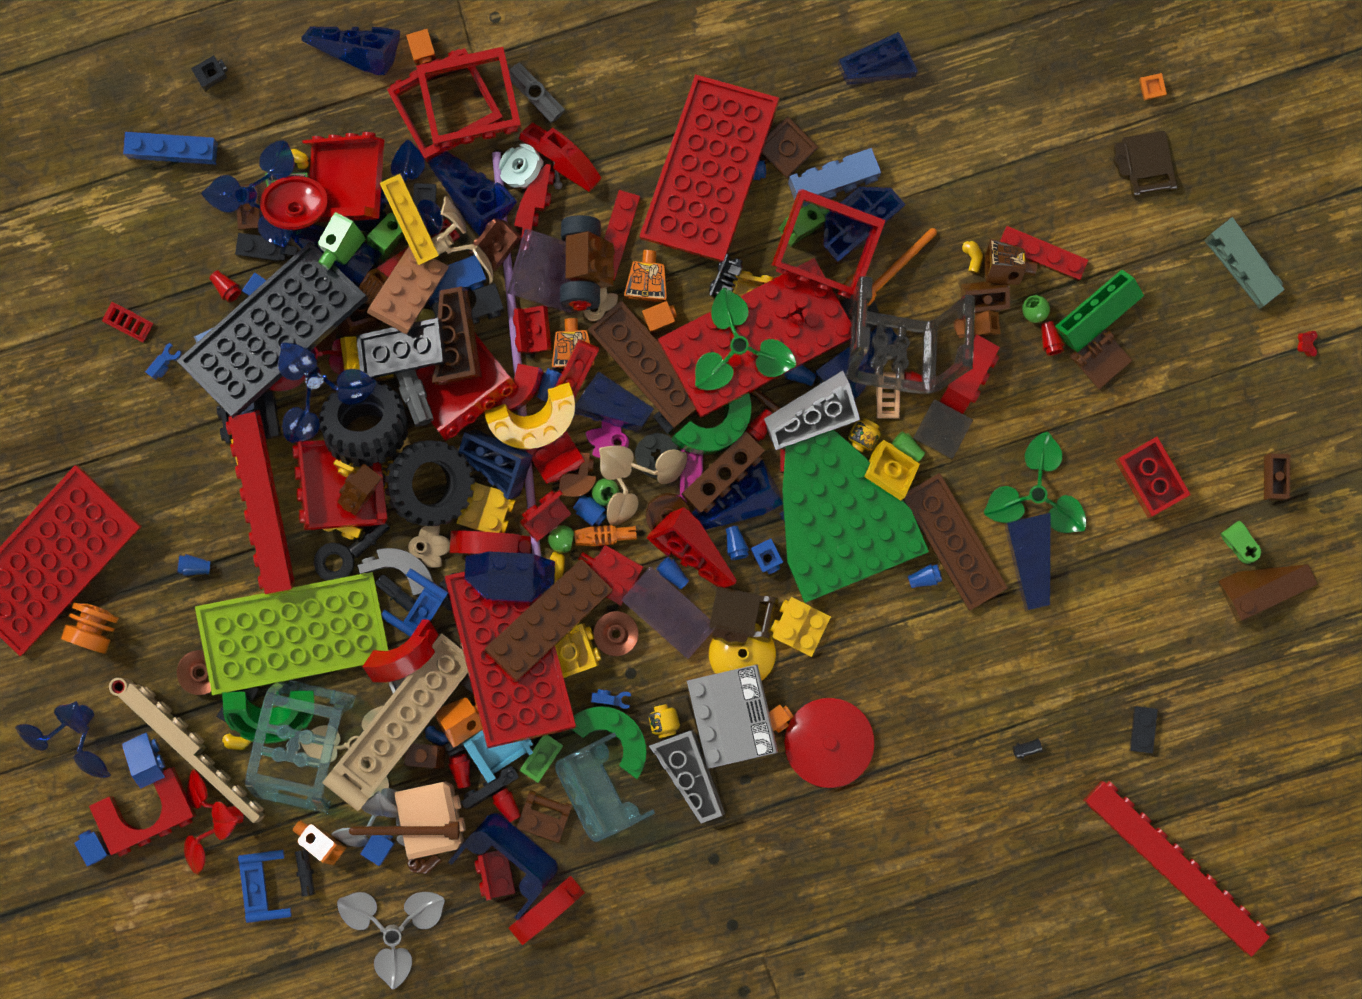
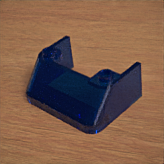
M492 813L475 829L449 860V863L451 865L454 864L466 848L474 854H483L491 845L494 846L526 873L520 882V891L528 901L514 917L518 920L556 875L558 864L554 858L505 817L498 813Z

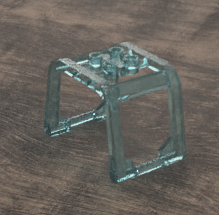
M291 680L276 682L268 689L263 701L246 773L245 786L253 797L328 814L331 801L327 800L324 796L325 785L322 782L327 777L341 716L348 709L353 708L355 695ZM290 691H313L316 696L329 698L330 703L334 704V707L281 695L290 694ZM273 705L330 718L326 737L316 735L311 730L299 731L292 729L289 725L277 726L269 724ZM266 733L278 735L280 739L290 738L286 744L287 750L283 747L275 749L265 747ZM300 742L305 745L312 743L323 745L321 758L309 757L305 752L297 753L300 749ZM261 755L272 757L276 762L288 761L295 763L298 767L311 766L318 768L314 786L258 774ZM283 790L300 795H305L308 797L306 800L298 797L278 793V791Z

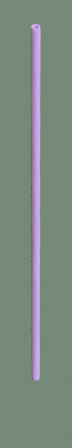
M493 152L492 159L498 219L505 220L508 223L504 181L500 177L501 170L499 169L501 152ZM510 253L503 262L515 378L517 364H522L521 353L518 352L515 345L516 329L513 323L514 308H516ZM526 405L518 409L519 416H527ZM532 461L525 479L527 509L536 504ZM531 537L532 559L540 589L543 592L545 590L540 540L535 542Z

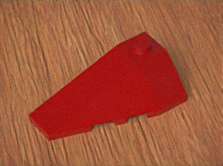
M685 507L671 512L648 534L647 539L667 556L670 553L681 559L680 564L685 567L687 565L694 567L698 570L699 576L717 587L726 588L736 583V578L700 521Z

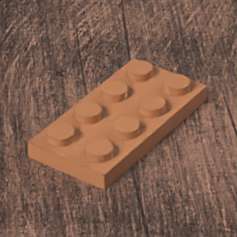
M409 246L368 308L367 313L407 334L445 276L449 266L434 258L418 265Z

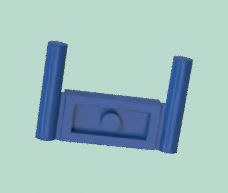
M412 568L409 569L406 576L423 586L424 589L404 622L386 610L381 614L382 619L410 637L422 619L432 620L448 594L447 591Z
M284 850L238 856L246 923L292 917L291 908L268 911L264 867L262 861L284 859Z

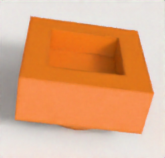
M1162 73L1139 79L1144 101L1167 95Z

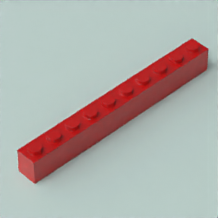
M1100 781L1083 801L1245 954L1252 957L1270 938L1265 933L1268 929L1259 921L1254 923L1249 918L1251 913L1242 905L1238 908L1232 902L1234 897L1225 889L1221 892L1216 887L1218 882L1209 874L1204 876L1199 871L1201 866L1192 858L1188 861L1183 856L1184 850L1176 843L1171 845L1166 840L1168 838L1167 834L1160 828L1155 830L1150 825L1151 819L1143 812L1138 814L1133 809L1135 807L1134 803L1127 797L1122 799L1117 794L1119 790L1110 781L1107 783Z

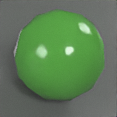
M1029 296L1022 305L1023 316L1029 322H1043L1050 313L1049 302L1043 296Z
M600 479L592 488V497L601 506H608L611 497L620 492L619 486L613 480Z
M565 525L555 527L548 536L550 547L558 553L569 552L572 546L574 531Z

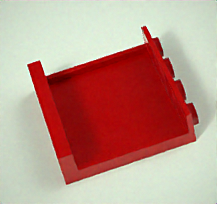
M362 132L361 136L346 133L345 137L340 135H329L328 138L312 136V140H302V144L312 146L309 178L317 181L327 194V209L316 223L330 222L335 212L351 221L379 219L380 183L382 182L385 139L376 137V133Z
M476 333L475 338L482 378L438 386L432 383L435 365L416 369L418 378L421 379L428 396L426 399L434 418L431 422L445 441L456 436L462 428L473 423L479 415L491 409L495 403L511 394L517 387Z
M297 438L296 444L292 445L293 459H297L298 467H294L295 480H299L300 485L296 493L297 501L302 504V510H299V522L304 524V530L385 525L387 512L382 467L379 462L373 463L374 466H369V468L381 476L382 479L368 502L356 515H353L351 512L344 510L338 503L342 495L339 491L345 484L347 477L338 473V468L334 465L335 460L338 459L333 457L332 453L328 451L325 441L301 442V438Z

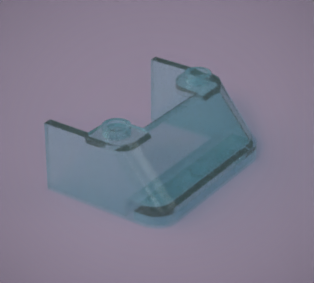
M615 732L562 758L555 765L556 773L588 837L594 842L603 840L655 814L652 809L640 815L638 808L633 803L625 802L622 804L603 766V763L609 758V750L604 742L616 737Z

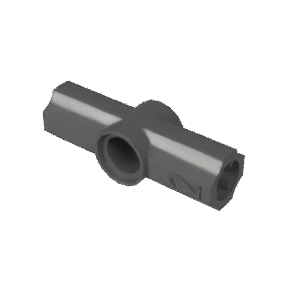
M520 62L509 70L511 82L551 124L561 117L565 109ZM534 88L541 90L540 96L536 98L529 95L530 91Z
M416 370L397 373L396 376L400 383L401 395L405 404L409 407L416 427L429 424L434 418L426 399L428 397L421 379L418 378Z

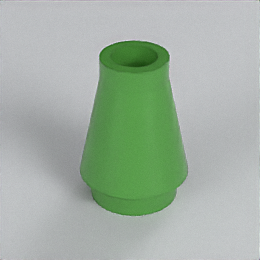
M900 432L892 442L895 448L910 456L916 462H919L925 455V452L909 433Z

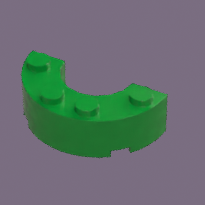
M749 393L724 405L725 416L720 425L715 428L706 429L698 427L690 421L672 437L671 441L682 450L692 454L712 455L728 449L740 438L749 423L751 416Z
M290 691L289 698L283 704L269 709L259 708L251 704L246 698L245 692H222L223 714L227 725L232 731L235 730L240 733V737L252 742L277 743L291 739L296 736V732L302 728L305 729L309 725L314 715L313 691Z
M593 707L574 716L576 728L572 730L582 738L596 730H608L621 740L623 759L619 766L638 779L646 760V743L643 733L636 722L625 713L609 707Z

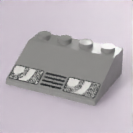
M758 664L687 681L707 769L778 753Z

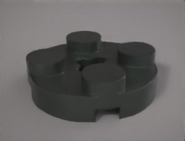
M654 433L647 435L636 447L635 460L637 465L656 470V462L651 453L656 452L658 449L661 450L662 454L667 450H678V447L671 441L672 438L665 434ZM642 471L645 475L649 477L657 478V475H652Z

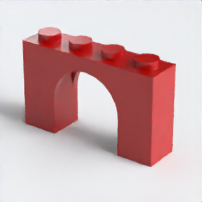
M175 767L164 770L165 778L153 783L160 797L162 810L156 823L147 829H137L130 826L124 820L114 796H109L89 806L111 855L118 854L121 857L131 852L130 847L136 844L142 847L151 843V837L159 835L161 838L172 833V827L179 825L182 828L193 823L192 818L197 815Z

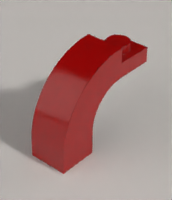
M517 364L514 383L517 387L511 394L495 403L492 408L505 404L509 411L513 412L525 406L536 394L544 370L538 367Z
M451 531L450 553L514 558L530 557L531 536L498 532Z
M422 619L408 641L393 650H373L362 667L372 682H391L404 678L420 669L434 655L435 651L432 645L439 635L430 620Z
M570 876L508 927V929L524 945L569 908L585 892Z

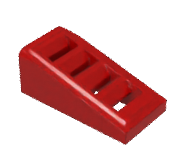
M111 302L102 319V322L142 343L145 342L154 323L114 302ZM119 310L120 312L114 322H112L111 320L115 312ZM124 315H128L123 326H120L119 324L122 321ZM134 318L136 319V322L132 327L131 331H129L127 329ZM142 322L145 325L141 330L140 334L137 335L135 333Z

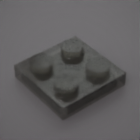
M934 399L913 439L952 460L973 419Z

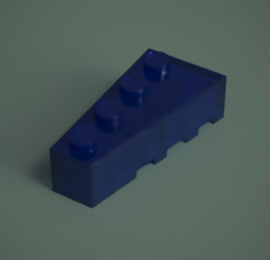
M1051 513L1004 524L1025 611L1049 606Z

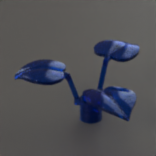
M285 140L276 141L264 149L259 160L260 168L268 172L264 177L254 183H250L249 186L240 187L239 182L233 176L222 175L217 177L202 191V196L213 207L223 212H234L243 204H250L251 207L261 209L260 204L255 202L257 199L255 186L269 179L272 175L277 179L286 178L294 169V156L288 142ZM263 215L258 221L259 233L265 240L281 247L287 245L293 230L278 228L270 224Z
M406 140L400 146L391 163L392 176L401 174L404 182L407 181V178L411 180L418 178L425 167L424 157L412 141ZM382 187L379 219L352 220L359 230L372 232L387 216L383 209L386 208L385 203L389 204ZM421 200L417 209L429 235L432 236L442 230L443 215H441V209L435 202Z
M281 343L278 368L281 375L289 380H299L304 375L307 385L305 411L299 407H293L284 416L282 428L285 438L288 442L295 443L308 440L317 434L320 427L319 419L316 414L308 413L312 389L319 388L325 382L334 390H339L338 399L341 402L357 404L365 400L373 392L376 386V379L361 370L347 369L338 376V386H336L327 379V376H322L321 370L317 366L316 357L310 350L297 344Z
M75 701L70 704L57 706L54 709V714L62 724L48 735H43L39 728L28 724H20L15 727L19 736L27 745L35 750L44 751L48 748L47 740L64 727L69 726V728L82 734L77 749L78 754H75L73 757L77 766L85 773L94 777L106 778L112 775L97 755L82 749L86 734L90 729L87 725L95 716L93 710L86 705L79 706L78 702Z

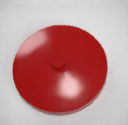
M822 698L804 705L794 714L786 729L784 746L788 762L803 780L819 787L835 788L853 782L866 770L874 751V735L868 719L856 706L841 699Z

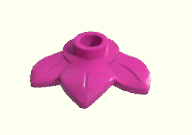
M607 416L602 418V428L589 430L585 434L589 443L595 446L592 455L600 458L599 448L615 446V441H620L621 446L627 448L629 445L628 437L621 432L620 424Z

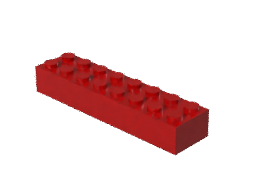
M260 410L244 412L234 418L230 416L228 417L229 421L226 422L228 435H232L233 444H230L232 456L237 457L238 465L235 466L237 479L242 481L240 496L242 502L246 501L247 505L244 515L246 523L251 525L249 540L251 546L255 545L256 549L253 559L255 567L260 568L261 574L258 576L260 590L264 589L265 594L290 590L295 586V579Z

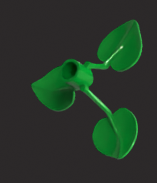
M723 288L717 294L711 309L712 321L719 329L730 327L734 338L730 343L731 352L724 360L720 354L715 352L706 353L699 358L695 368V386L697 388L715 390L727 385L734 373L733 368L727 362L734 354L743 355L746 351L758 355L756 367L761 374L767 377L780 376L796 366L793 353L785 344L778 340H764L760 345V351L750 347L748 340L743 336H739L734 326L742 325L748 317L746 302L727 288Z
M1044 432L1031 441L1025 452L1026 465L1030 469H1039L1037 485L1030 489L1028 496L1019 498L1018 491L1013 487L1002 486L997 488L991 494L984 509V514L994 521L1011 523L1019 520L1025 512L1021 502L1030 499L1035 503H1043L1045 501L1053 506L1048 512V521L1054 530L1061 533L1084 531L1086 528V516L1080 502L1072 496L1063 495L1056 504L1047 498V490L1042 486L1043 470L1053 471L1062 462L1060 446L1049 432Z

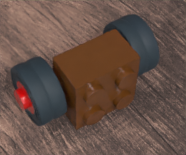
M586 215L566 217L561 222V239L566 242V279L572 282L561 285L560 304L562 307L570 310L583 311L595 309L600 305V289L613 286L614 244L601 238V222L599 219Z

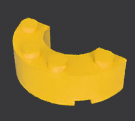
M568 382L548 389L546 405L534 415H515L509 411L505 404L486 410L484 413L490 430L500 441L515 448L533 449L550 444L567 430L574 416L575 400Z

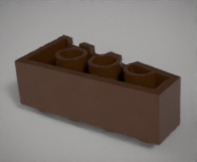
M462 286L440 290L438 318L442 319L446 363L435 365L432 383L440 386L482 378L468 290Z

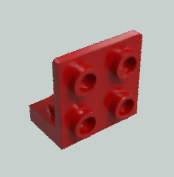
M567 431L548 445L526 449L529 454L533 455L532 461L546 484L558 481L563 474L578 469L585 462Z
M553 490L539 500L541 505L537 507L535 504L521 514L524 518L520 523L535 542H538L571 515L570 511L558 498L563 494L560 490L556 493Z
M507 849L478 855L475 867L477 874L482 876L483 882L479 883L481 896H486L488 901L495 897L514 894L515 888Z

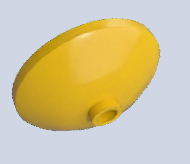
M755 623L754 631H761L762 626ZM748 637L747 643L743 646L737 644L726 645L722 641L714 640L713 638L710 643L709 661L715 674L758 664L762 681L771 672L775 663L776 650L772 638L770 642H761ZM740 649L746 650V657L741 658L738 655Z

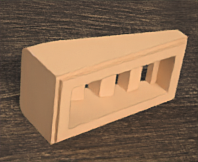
M877 372V418H899V372ZM883 380H894V383H883ZM882 389H894V393H882ZM882 398H894V402H882ZM882 407H894V411H882Z

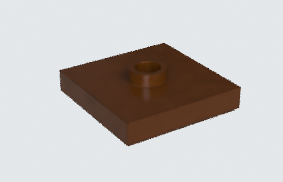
M787 116L767 136L762 155L788 179L819 147Z

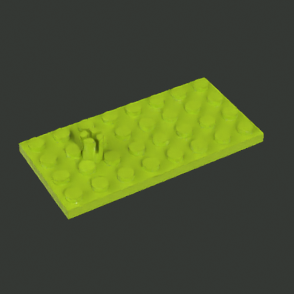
M373 572L293 587L290 590L270 594L262 593L195 607L212 696L222 694V692H233L362 666L373 650L388 651Z

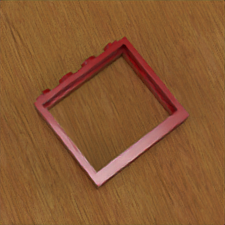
M503 47L416 66L435 147L439 146V149L450 148L454 142L468 144L474 142V138L483 137V139H491L496 137V133L504 132L505 135H508L522 128ZM500 61L513 119L439 136L426 77Z
M465 48L452 50L448 53V57L444 59L467 55L468 52ZM468 67L471 76L492 113L459 131L503 122V116L476 67ZM415 70L409 74V78L403 81L401 79L396 80L387 91L427 163L459 146L461 142L452 143L453 146L450 148L439 149V146L435 147L434 144L427 148L425 147L398 97L420 85L418 72ZM437 75L428 76L426 80L428 81Z
M799 189L771 266L777 267L776 272L788 276L790 272L798 275L796 279L809 284L810 280L818 283L817 287L827 291H830L831 288L839 290L838 295L849 299L851 295L858 296L886 220L804 189ZM803 201L872 226L850 287L782 262Z

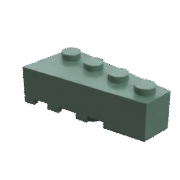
M1233 217L1204 240L1259 309L1285 290L1282 287L1283 282L1272 273L1267 262L1259 255Z

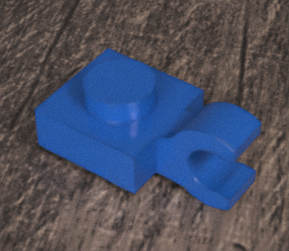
M171 343L165 346L163 353L158 355L145 371L155 380L158 377L162 378L169 369L167 367L169 361L178 360L182 355V352L179 350L175 355H170V349L173 347Z
M598 689L597 693H592L591 702L616 705L627 709L630 705L623 704L621 699L623 696H631V693L621 692L618 696H611V691Z

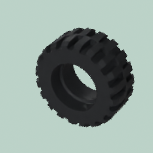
M361 380L359 383H355V381L350 382L346 387L342 385L337 388L335 394L331 393L327 398L328 402L325 401L323 403L322 411L319 415L320 428L328 451L336 459H341L342 463L347 465L353 463V466L361 467L363 464L368 467L374 466L373 463L379 462L381 464L386 461L387 457H393L396 454V449L400 450L404 445L403 440L407 439V429L409 428L405 409L398 393L386 384L381 386V382L372 381L371 383L368 380ZM374 415L382 418L375 427L366 431L355 432L346 429L353 420L361 416Z
M417 441L412 445H406L402 448L401 453L397 452L393 456L395 461L389 463L387 470L390 471L389 476H385L384 482L388 483L385 493L386 496H390L389 504L392 508L397 509L396 513L400 517H404L406 521L418 525L439 526L440 524L446 525L452 522L453 518L457 519L462 515L461 510L467 509L470 504L467 502L468 497H473L474 491L470 490V486L475 484L474 478L470 477V472L473 471L472 467L465 463L467 458L464 454L458 453L459 449L441 441ZM426 462H433L443 469L447 485L442 498L435 504L428 505L421 503L416 498L412 488V480L415 471L420 465Z

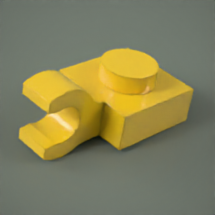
M358 526L323 530L330 532L337 529L342 532L341 535L343 537L353 540L354 537L358 538L361 536L364 528Z

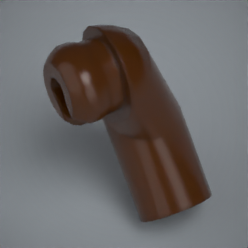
M433 854L427 860L410 859L407 862V866L413 873L428 874L442 860L437 854Z

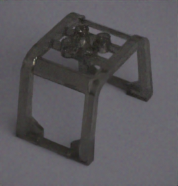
M859 277L849 305V315L852 318L850 358L846 366V377L849 380L870 386L927 394L938 392L973 369L974 296L964 295L952 307L934 320L920 321L867 311V303L872 299L873 278ZM957 318L959 320L966 319L965 344L958 348L954 365L936 377L937 331L943 329ZM866 323L877 325L876 335L871 341L874 348V356L870 364L875 369L874 374L858 370L861 360L869 350L870 327H866ZM886 327L898 329L897 339L893 345H886L889 341L888 335L885 333ZM907 330L923 333L922 382L904 379L905 369L909 366L907 348L910 345V341L906 337ZM888 359H895L891 368L896 373V378L883 376L884 366Z

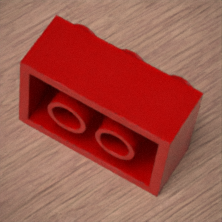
M1158 437L1115 460L1147 518L1158 514L1191 495Z

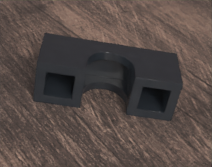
M495 283L474 290L476 305L471 309L473 325L479 324V320L486 317L489 320L500 317L501 312H504V308ZM439 302L432 304L436 318H438Z

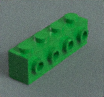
M1120 270L1055 327L1065 344L1078 353L1136 304L1144 294L1135 278L1124 270Z

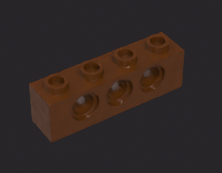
M746 431L681 496L699 514L703 510L707 513L716 505L713 502L715 498L719 495L723 498L732 489L729 485L734 480L737 482L741 481L748 474L745 470L751 464L755 467L763 459L761 454L765 450ZM738 453L743 454L746 457V463L743 465L737 464L734 460L735 455ZM720 469H727L729 471L730 478L728 480H722L719 477L718 472ZM703 485H712L714 494L711 496L705 495L702 490Z

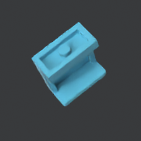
M483 730L462 742L488 783L495 779L494 773L523 754L528 753L531 755L533 753L530 749V746L533 745L530 739L487 749Z

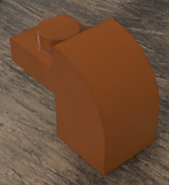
M994 311L978 313L958 312L955 313L954 329L959 338H975L976 334L981 337L1001 334L999 314Z
M581 453L585 462L579 467V475L567 473L562 475L559 490L563 494L559 497L580 498L591 492L597 477L588 476L589 472L593 473L594 459H590V453Z

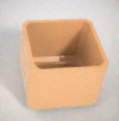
M445 781L394 792L401 826H444L449 824V821H459L460 825L459 840H449L444 835H403L408 860L457 850L465 841L463 831L466 830L464 818L459 816L458 809L461 808L460 797L455 795L452 784Z

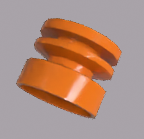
M73 603L72 608L81 611L80 616L72 613L69 614L70 618L77 621V625H65L61 639L106 654L111 640L103 636L102 633L103 631L114 632L115 628L106 625V622L117 623L119 618L115 617L108 610L88 603Z

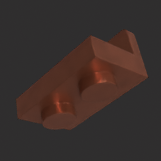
M493 219L487 223L485 231L472 244L478 245L490 260L493 271H497L522 237L505 220ZM469 250L472 256L475 255L472 250Z

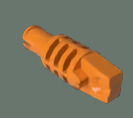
M604 525L575 530V545L593 547L615 545L617 541L637 540L636 526L616 528L613 525Z

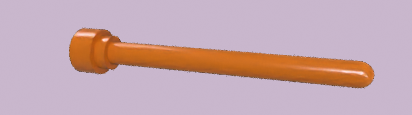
M935 228L929 229L870 287H862L857 296L859 301L867 307L874 302L876 292L936 236L937 230Z

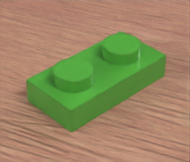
M549 735L542 736L520 771L539 783L563 745Z

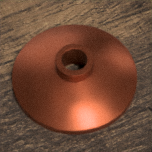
M618 611L609 612L597 621L594 628V640L598 648L605 654L611 656L625 655L637 643L638 628L635 621L626 613ZM614 630L620 631L621 635L619 638L612 637Z
M203 650L189 652L180 660L177 667L179 684L185 691L194 695H204L211 692ZM200 668L205 672L202 677L197 675V670Z

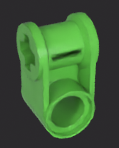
M1237 521L1220 534L1227 546L1232 549L1242 563L1251 564L1260 557L1261 549L1241 521ZM1252 549V556L1247 557L1245 553L1247 550Z

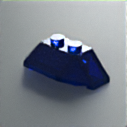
M858 187L841 202V204L886 220L884 225L906 205L892 188ZM830 211L825 215L823 246L839 262L868 239L872 226Z
M489 551L466 556L464 579L486 600L532 602L554 584L555 561L536 554Z

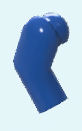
M428 726L425 729V737L429 742L440 746L449 743L445 734L438 731L435 726Z

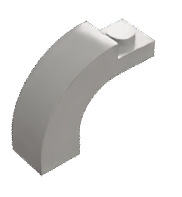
M387 548L377 550L379 559L376 560L375 556L362 560L363 564L358 565L360 574L384 568H396L406 575L409 569L412 568L434 583L430 571L422 561L414 555L399 549ZM407 577L413 596L420 595L424 587Z

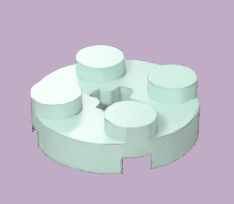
M519 144L521 147L515 149L512 147L502 156L499 163L500 177L511 187L526 189L538 176L540 169L543 167V160L532 146ZM518 164H523L520 169L517 168Z

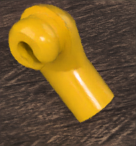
M966 241L962 249L963 252L968 253L971 257L968 271L979 274L983 253L976 242Z

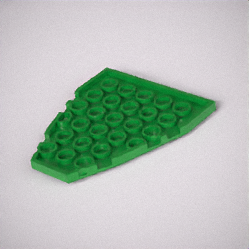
M834 430L785 446L782 495L787 563L804 603L929 552L912 510L903 500L900 501L864 477L870 462Z

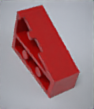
M976 334L938 404L961 417L970 402L975 403L981 393L978 388L980 384L984 386L990 376L987 371L989 367L994 368L1000 357L996 354L1000 347Z

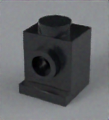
M214 55L191 68L205 92L227 78L225 74L228 71L222 59L217 61ZM210 71H216L214 76L209 77Z

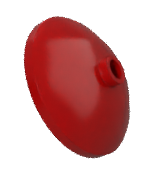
M289 176L276 180L264 190L260 199L263 217L270 224L287 230L302 229L316 223L324 215L328 205L327 194L324 188L317 181L303 176Z

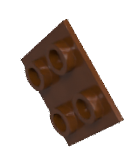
M1106 330L1095 337L1078 353L1075 351L1070 355L1071 359L1098 389L1132 361L1116 343L1114 335Z

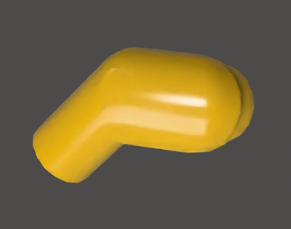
M297 149L277 153L279 164L293 161L297 163L299 169H305L309 166L308 156Z
M556 551L552 553L549 559L551 563L555 564L548 579V582L552 585L562 577L565 570V556Z
M230 733L224 735L222 739L224 746L229 750H243L252 742L242 737L233 736Z

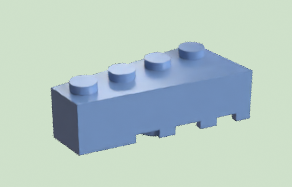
M872 148L846 156L841 163L838 160L829 162L822 166V170L815 169V167L806 170L801 175L802 177H798L797 174L791 175L788 185L794 200L799 189H804L831 200L837 197L836 193L844 190L845 193L856 190V185L864 182L865 185H869L878 181L877 177H880L881 171ZM803 201L802 206L805 207L810 203Z

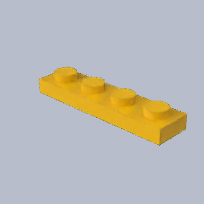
M401 174L381 182L380 185L418 265L439 256Z

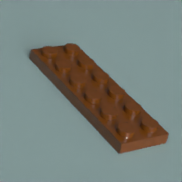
M622 301L588 329L591 335L674 429L696 411L658 341Z
M940 473L907 492L903 499L904 502L912 510L919 528L968 611L1008 589Z
M580 559L495 638L484 651L517 682L606 599L613 589Z

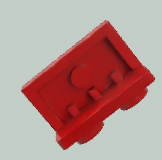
M543 305L525 309L514 308L513 323L516 329L515 345L518 352L531 354L552 350L548 307Z

